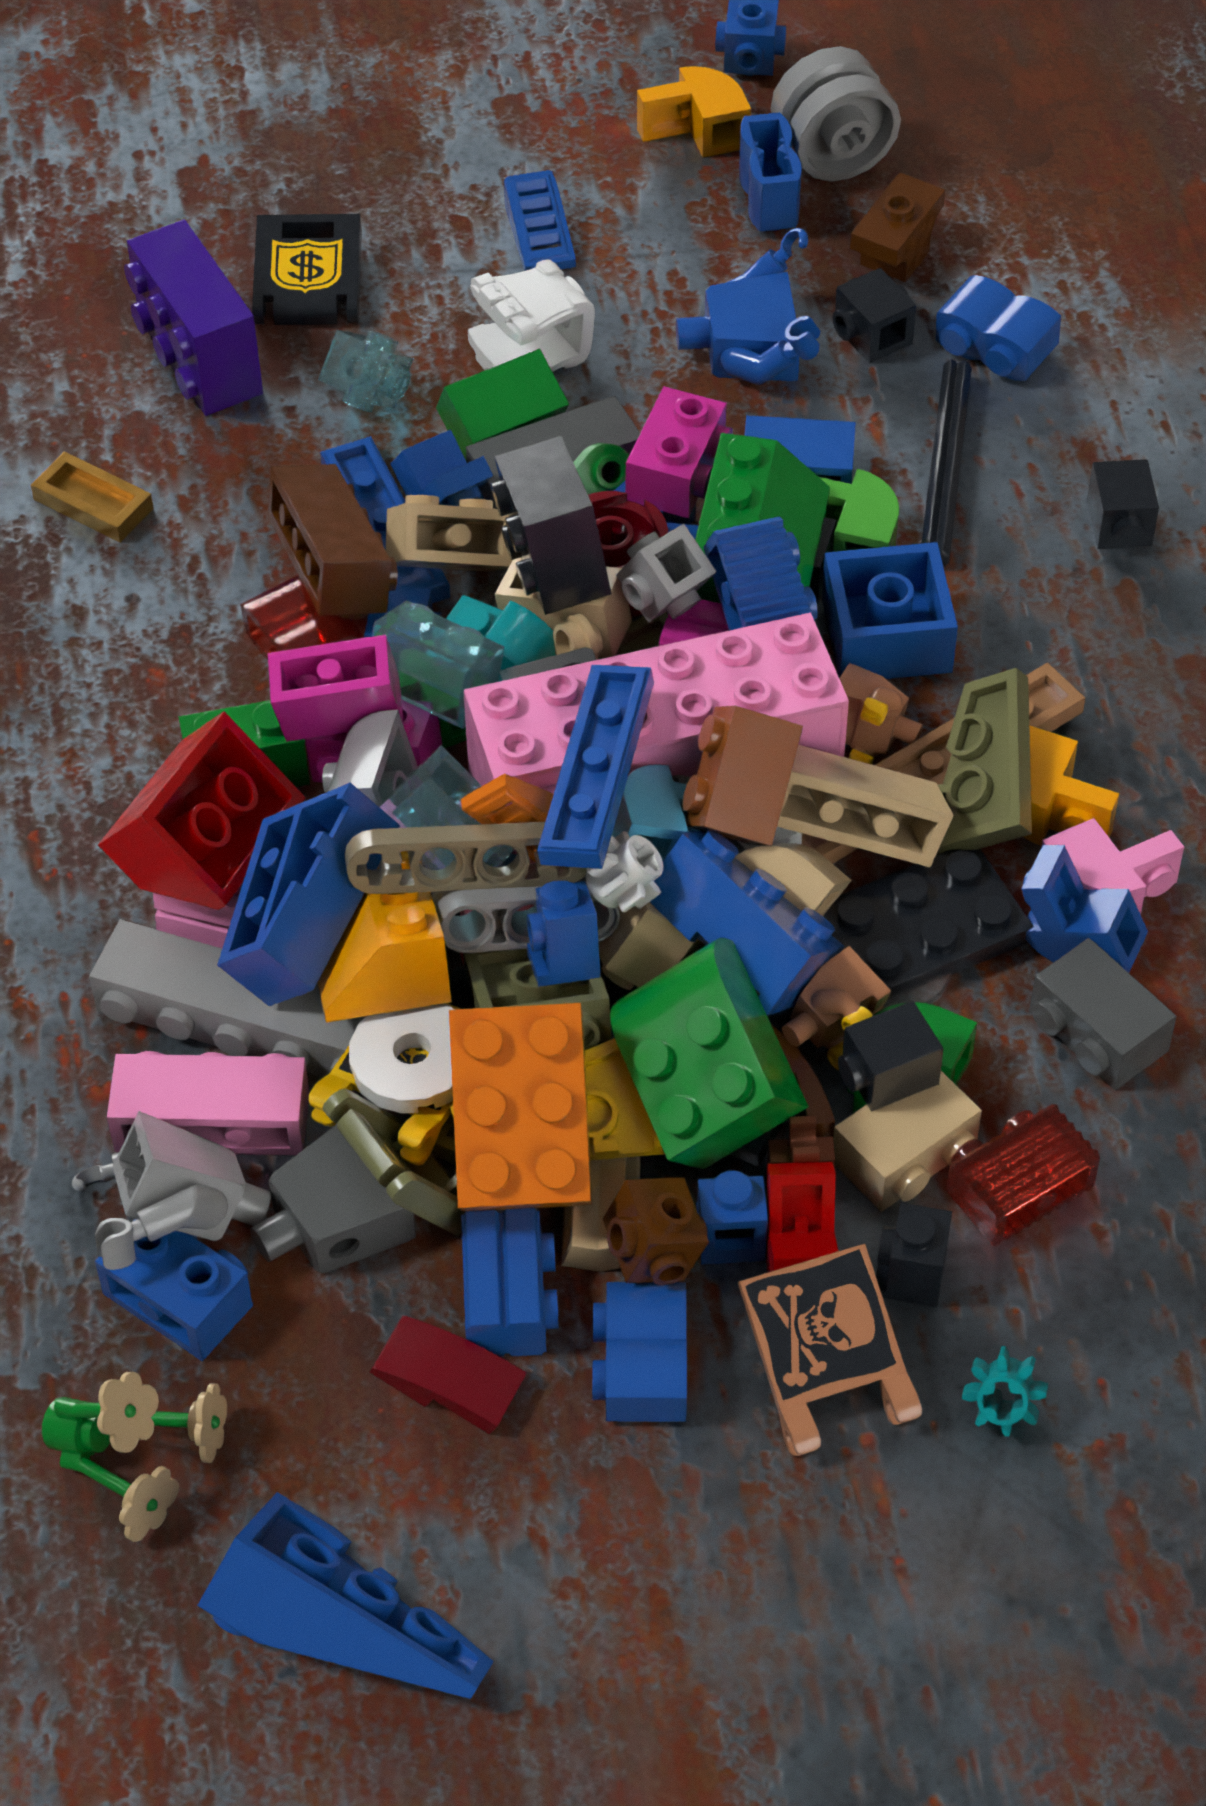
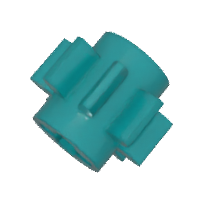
M1001 1346L998 1359L990 1364L978 1357L974 1359L971 1371L981 1383L971 1382L966 1384L963 1389L962 1399L969 1402L977 1401L979 1411L975 1424L978 1427L989 1421L1000 1425L1004 1436H1010L1013 1424L1022 1418L1031 1425H1035L1038 1422L1040 1412L1036 1405L1029 1400L1046 1398L1049 1386L1048 1383L1043 1381H1033L1032 1371L1036 1361L1035 1357H1028L1022 1362L1011 1358L1007 1347ZM1007 1382L1010 1393L1015 1394L1014 1400H1003L1001 1390L995 1388L996 1383Z

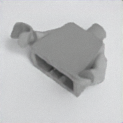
M140 1111L136 1115L120 1152L112 1154L113 1163L89 1167L79 1172L72 1180L74 1190L84 1191L86 1189L85 1185L98 1180L107 1182L116 1178L125 1215L137 1219L130 1222L123 1218H109L102 1221L97 1227L95 1233L97 1254L102 1257L104 1267L109 1270L122 1269L134 1263L136 1259L134 1241L147 1237L152 1242L176 1230L217 1241L223 1237L231 1219L255 1226L265 1218L271 1198L269 1190L245 1182L236 1154L230 1149Z

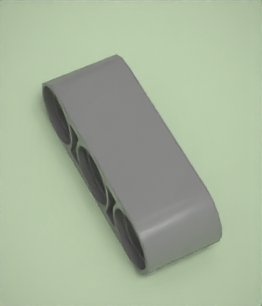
M585 875L584 878H582L581 880H579V881H577V882H581V881H585V882H586V875ZM539 887L432 892V899L443 931L445 944L448 948L461 953L527 949V943H530L527 930V914L537 913L535 888ZM589 890L591 899L595 900L593 904L597 912L598 941L600 942L611 936L618 927L620 920L618 907L608 908L602 905ZM534 905L528 910L517 911L523 906ZM472 910L466 915L454 916L460 911Z

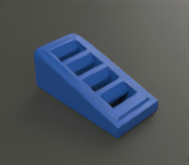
M551 170L506 177L504 180L505 209L524 271L536 268V263L548 259L553 261L560 269L576 267V258L554 173ZM558 244V247L540 249L532 251L531 249L534 247Z

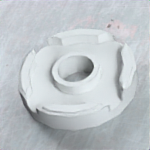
M443 1003L370 1015L359 1022L349 1042V1064L360 1093L378 1107L398 1113H418V1107L434 1104L436 1109L453 1101L449 1010L455 1009ZM410 1048H421L429 1053L428 1057L416 1064L403 1063L397 1059L401 1052Z

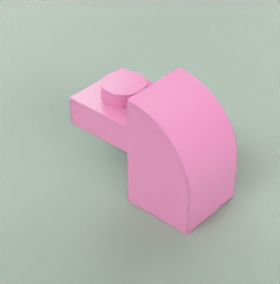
M1095 818L1042 840V845H1065L1084 889H1129L1140 915L1144 897H1157L1177 883L1184 851V845L1173 831L1169 830L1120 852Z

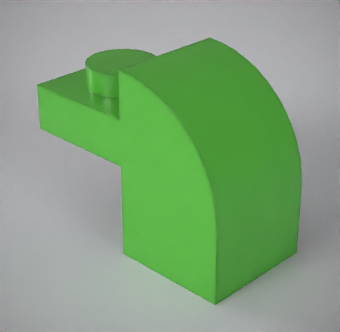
M860 469L856 470L852 484L819 477L830 486L825 517L836 519L833 552L896 546L899 503L894 491L885 481L872 473Z

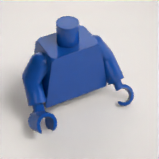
M801 228L791 229L783 237L780 249L777 252L769 249L743 274L727 283L711 285L705 290V316L676 318L678 350L708 348L711 371L718 378H738L755 385L764 384L768 380L798 381L799 357L803 360L813 359L817 356L820 347L816 340L820 336V330L811 317L801 316L796 318L788 272H784L788 268L785 261L792 256L791 247L793 242L799 237V247L801 249L806 248L808 235L805 230Z

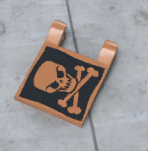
M865 1244L738 1282L779 1412L784 1441L788 1452L792 1456H800L815 1451L821 1446V1438L806 1403L879 1381L885 1413L888 1421L893 1425H899L921 1416V1403L906 1372Z

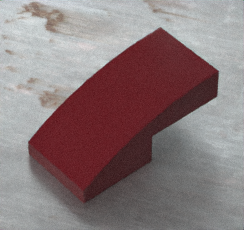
M404 1315L398 1321L369 1373L420 1405L426 1407L432 1400H435L489 1435L498 1427L527 1372L471 1341L442 1328Z

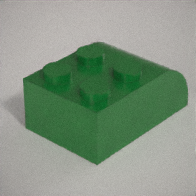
M727 938L716 939L612 1005L610 1021L615 1040L668 1161L705 1169L808 1108V1104L732 940Z

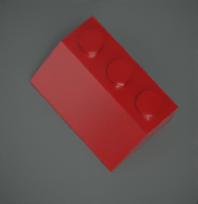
M223 711L178 744L99 842L98 846L140 889L220 910L228 904L244 881L263 819L302 803L306 797L230 716Z

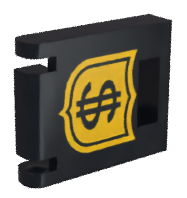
M360 214L257 215L252 314L254 315L255 324H265L266 302H273L275 325L338 324L337 301H347L345 310L348 323H359L362 244Z

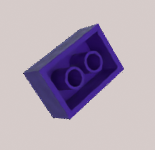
M183 219L126 240L130 263L124 265V271L128 284L136 297V303L131 304L132 317L140 333H149L152 337L153 346L161 364L164 367L171 365L174 369L176 381L183 396L187 400L193 398L204 415L208 416L262 395L263 387L254 315L187 221Z

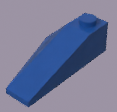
M278 1492L235 1537L197 1605L213 1615L214 1621L225 1631L237 1636H247L256 1643L468 1699L472 1698L494 1662L435 1611L424 1607H414L411 1609L400 1599L395 1589L398 1583L397 1579L382 1567L374 1569L372 1573L366 1571L346 1554L352 1543L335 1527Z

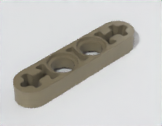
M545 822L371 829L362 831L352 837L345 850V862L349 881L356 889L370 894L539 887L546 883L560 880L574 883L585 877L587 868L540 864L537 849ZM497 845H508L517 851L516 858L510 864L503 867H491L483 861V856L487 850ZM535 845L536 852H534L536 863L530 864L526 846ZM433 848H446L455 855L451 864L440 870L427 869L420 863L423 854ZM401 851H408L410 869L402 870ZM381 854L382 860L380 861L379 869H367L369 855Z

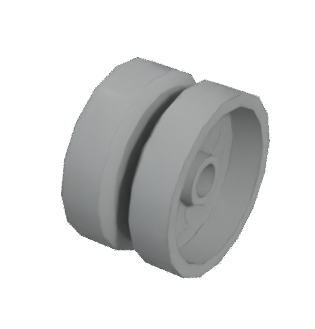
M841 46L820 49L801 58L784 73L773 92L770 108L771 113L780 112L788 120L792 129V149L798 155L801 167L813 178L830 182L850 179L872 168L890 150L898 137L901 123L897 103L889 91L880 83L879 76L870 62L857 50Z

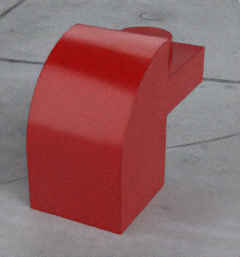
M833 1162L767 1164V1273L839 1251L834 1233L836 1173Z

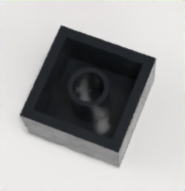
M562 436L495 456L500 480L490 483L491 490L500 516H509L505 518L506 526L501 527V531L510 559H522L516 562V567L525 595L528 596L536 593L545 615L611 595L593 505Z

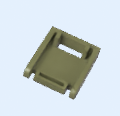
M341 1089L330 1096L323 1105V1111L331 1121L337 1123L339 1132L379 1184L386 1187V1193L392 1201L440 1228L459 1236L462 1233L461 1215H464L465 1212L458 1209L456 1175L451 1177L432 1152L427 1161L420 1166L400 1158V1150L403 1146L398 1143V1132L405 1123L404 1121L348 1089Z

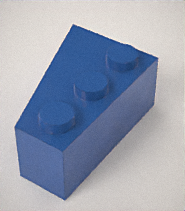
M351 782L264 818L217 966L268 1006L296 996H302L314 990L364 895V892L356 889L349 881L345 862L347 844L352 837L362 831L399 828L400 825ZM381 854L369 855L367 869L375 870L379 867L382 860Z

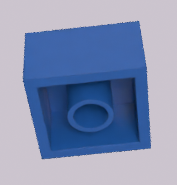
M938 542L825 553L822 602L839 678L849 663L879 674L885 679L953 673L958 625Z

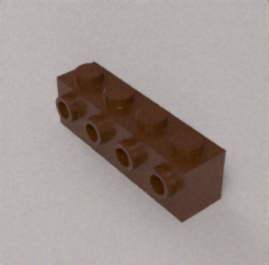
M336 464L271 466L268 518L319 615H338L347 619H361L372 613H387L389 591H395L398 582L396 560L393 556L387 554L383 547L380 532L374 531L369 522L366 508H361L357 502L353 485L346 483Z

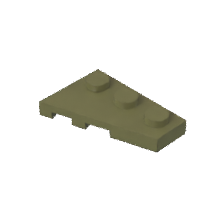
M1013 668L965 683L946 746V749L951 753L943 784H938L954 816L936 855L948 850H977L1032 834L1028 677L1018 668Z

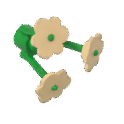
M125 1372L120 1380L109 1379L102 1384L99 1390V1403L67 1397L56 1398L49 1405L43 1418V1441L49 1449L62 1452L60 1457V1466L62 1468L81 1472L123 1497L119 1521L125 1525V1537L133 1542H138L144 1538L150 1528L155 1530L162 1525L166 1518V1509L171 1506L178 1495L179 1483L171 1478L169 1469L159 1466L151 1475L142 1474L130 1484L91 1461L89 1457L95 1453L103 1452L110 1442L117 1452H131L135 1449L139 1440H147L152 1436L154 1426L188 1428L190 1440L195 1441L196 1446H199L201 1461L203 1463H211L215 1458L216 1450L220 1449L223 1445V1426L227 1417V1401L224 1395H220V1387L217 1383H210L207 1386L206 1392L199 1394L197 1401L192 1403L189 1413L156 1411L159 1403L156 1389L151 1385L142 1384L138 1373Z

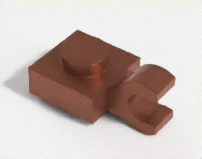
M816 1116L790 1117L788 1139L769 1140L767 1164L833 1162L835 1167L833 1137L816 1138Z

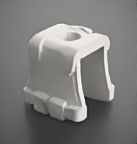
M549 259L542 260L536 263V268L515 274L492 277L489 273H485L471 279L473 296L495 322L486 325L481 324L468 329V341L476 353L477 362L484 370L539 348L552 372L561 367L565 369L575 367L588 358L593 339L594 305L585 296L580 285L572 277H564V272L553 261Z

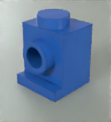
M560 880L535 888L537 913L527 914V930L530 942L527 943V954L538 987L600 978L597 912L586 882L572 883Z
M726 1171L714 1179H698V1202H696V1209L706 1223L707 1238L709 1240V1243L700 1255L701 1265L765 1261L768 1216L763 1176L747 1177L739 1171ZM749 1228L750 1237L715 1239V1230Z

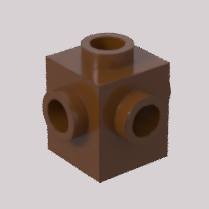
M684 1178L626 1179L602 1218L607 1230L609 1250L614 1257H617L626 1283L654 1282L658 1285H669L678 1281H684L709 1243L706 1223L697 1212Z

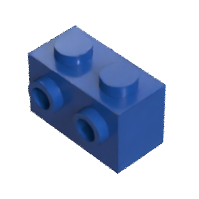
M175 1230L152 1242L147 1237L134 1241L136 1259L134 1263L122 1269H106L100 1256L95 1260L102 1292L105 1296L200 1361H203L253 1306L248 1271L243 1263L226 1250L220 1249L218 1252H215L198 1241L197 1236Z

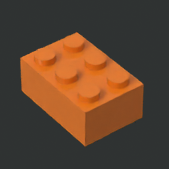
M581 1003L449 1010L458 1209L466 1212L593 1205L584 1026Z

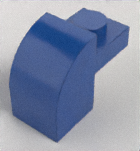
M451 429L402 450L390 463L406 496L439 497V505L459 506L460 499H484L480 488L493 477L484 456L468 463L466 462Z
M1042 845L1031 870L1024 877L1021 888L1024 900L1031 908L1027 917L1033 925V928L1026 933L1025 939L1038 953L1054 963L1087 938H1090L1129 973L1148 933L1129 889H1084L1065 845Z

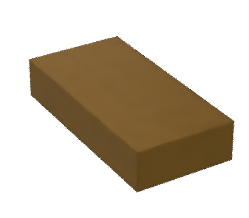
M65 451L31 484L35 501L120 543L154 509L151 493Z

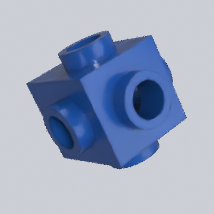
M729 0L726 22L717 21L715 52H724V73H737L748 76H773L775 55L784 56L787 26L778 25L779 0Z

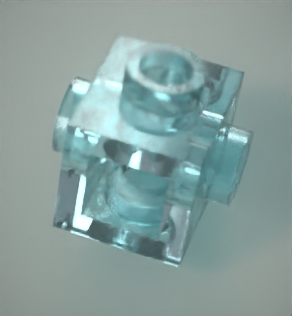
M336 330L318 380L345 392L342 401L360 410L372 412L374 405L395 408L397 401L403 397L410 383L409 370L414 358L396 351L399 341L379 332L369 330L365 337L356 333Z

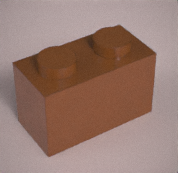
M736 705L715 707L713 715H709L705 719L699 734L698 747L700 751H703L698 773L690 778L683 795V809L687 811L685 819L687 827L704 832L713 830L725 838L749 845L772 846L803 726Z

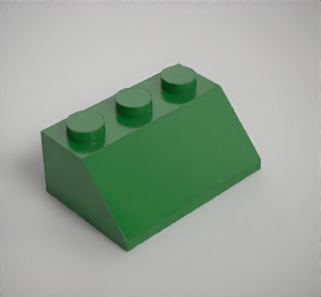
M721 433L695 540L704 552V545L716 530L780 516L783 519V528L786 530V533L792 532L798 542L800 563L797 566V571L800 573L801 583L804 587H810L830 495V486L777 440ZM711 577L696 592L702 600L721 603L713 577Z

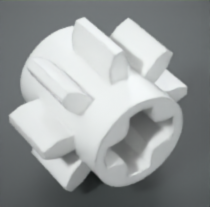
M623 831L615 838L611 836L603 869H586V882L590 892L597 901L608 908L619 906L622 912H627L633 906L641 909L661 893L654 880L662 875V858L656 847L649 840L639 835L629 837L628 833Z

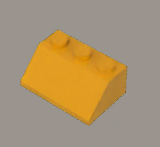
M401 851L402 870L410 869L408 851ZM431 892L364 893L317 982L326 1023L452 1002L444 935Z

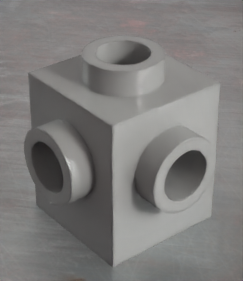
M683 523L659 538L656 532H652L636 542L626 551L631 560L616 576L622 584V591L632 607L640 610L649 623L665 612H668L672 619H675L702 600L696 591L717 571Z

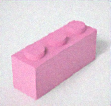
M144 1051L138 1054H115L107 1112V1121L114 1151L120 1152L136 1115L140 1111L222 1145L235 1154L296 1156L304 1150L310 1091L305 1057H289L277 1053L267 1054L262 1057L226 1056L216 1052H208L201 1055H164L155 1051Z

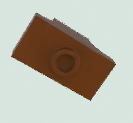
M899 172L851 233L850 249L861 253L860 265L872 270L881 268L888 276L906 282L929 253L931 233L936 218L944 206L946 189Z

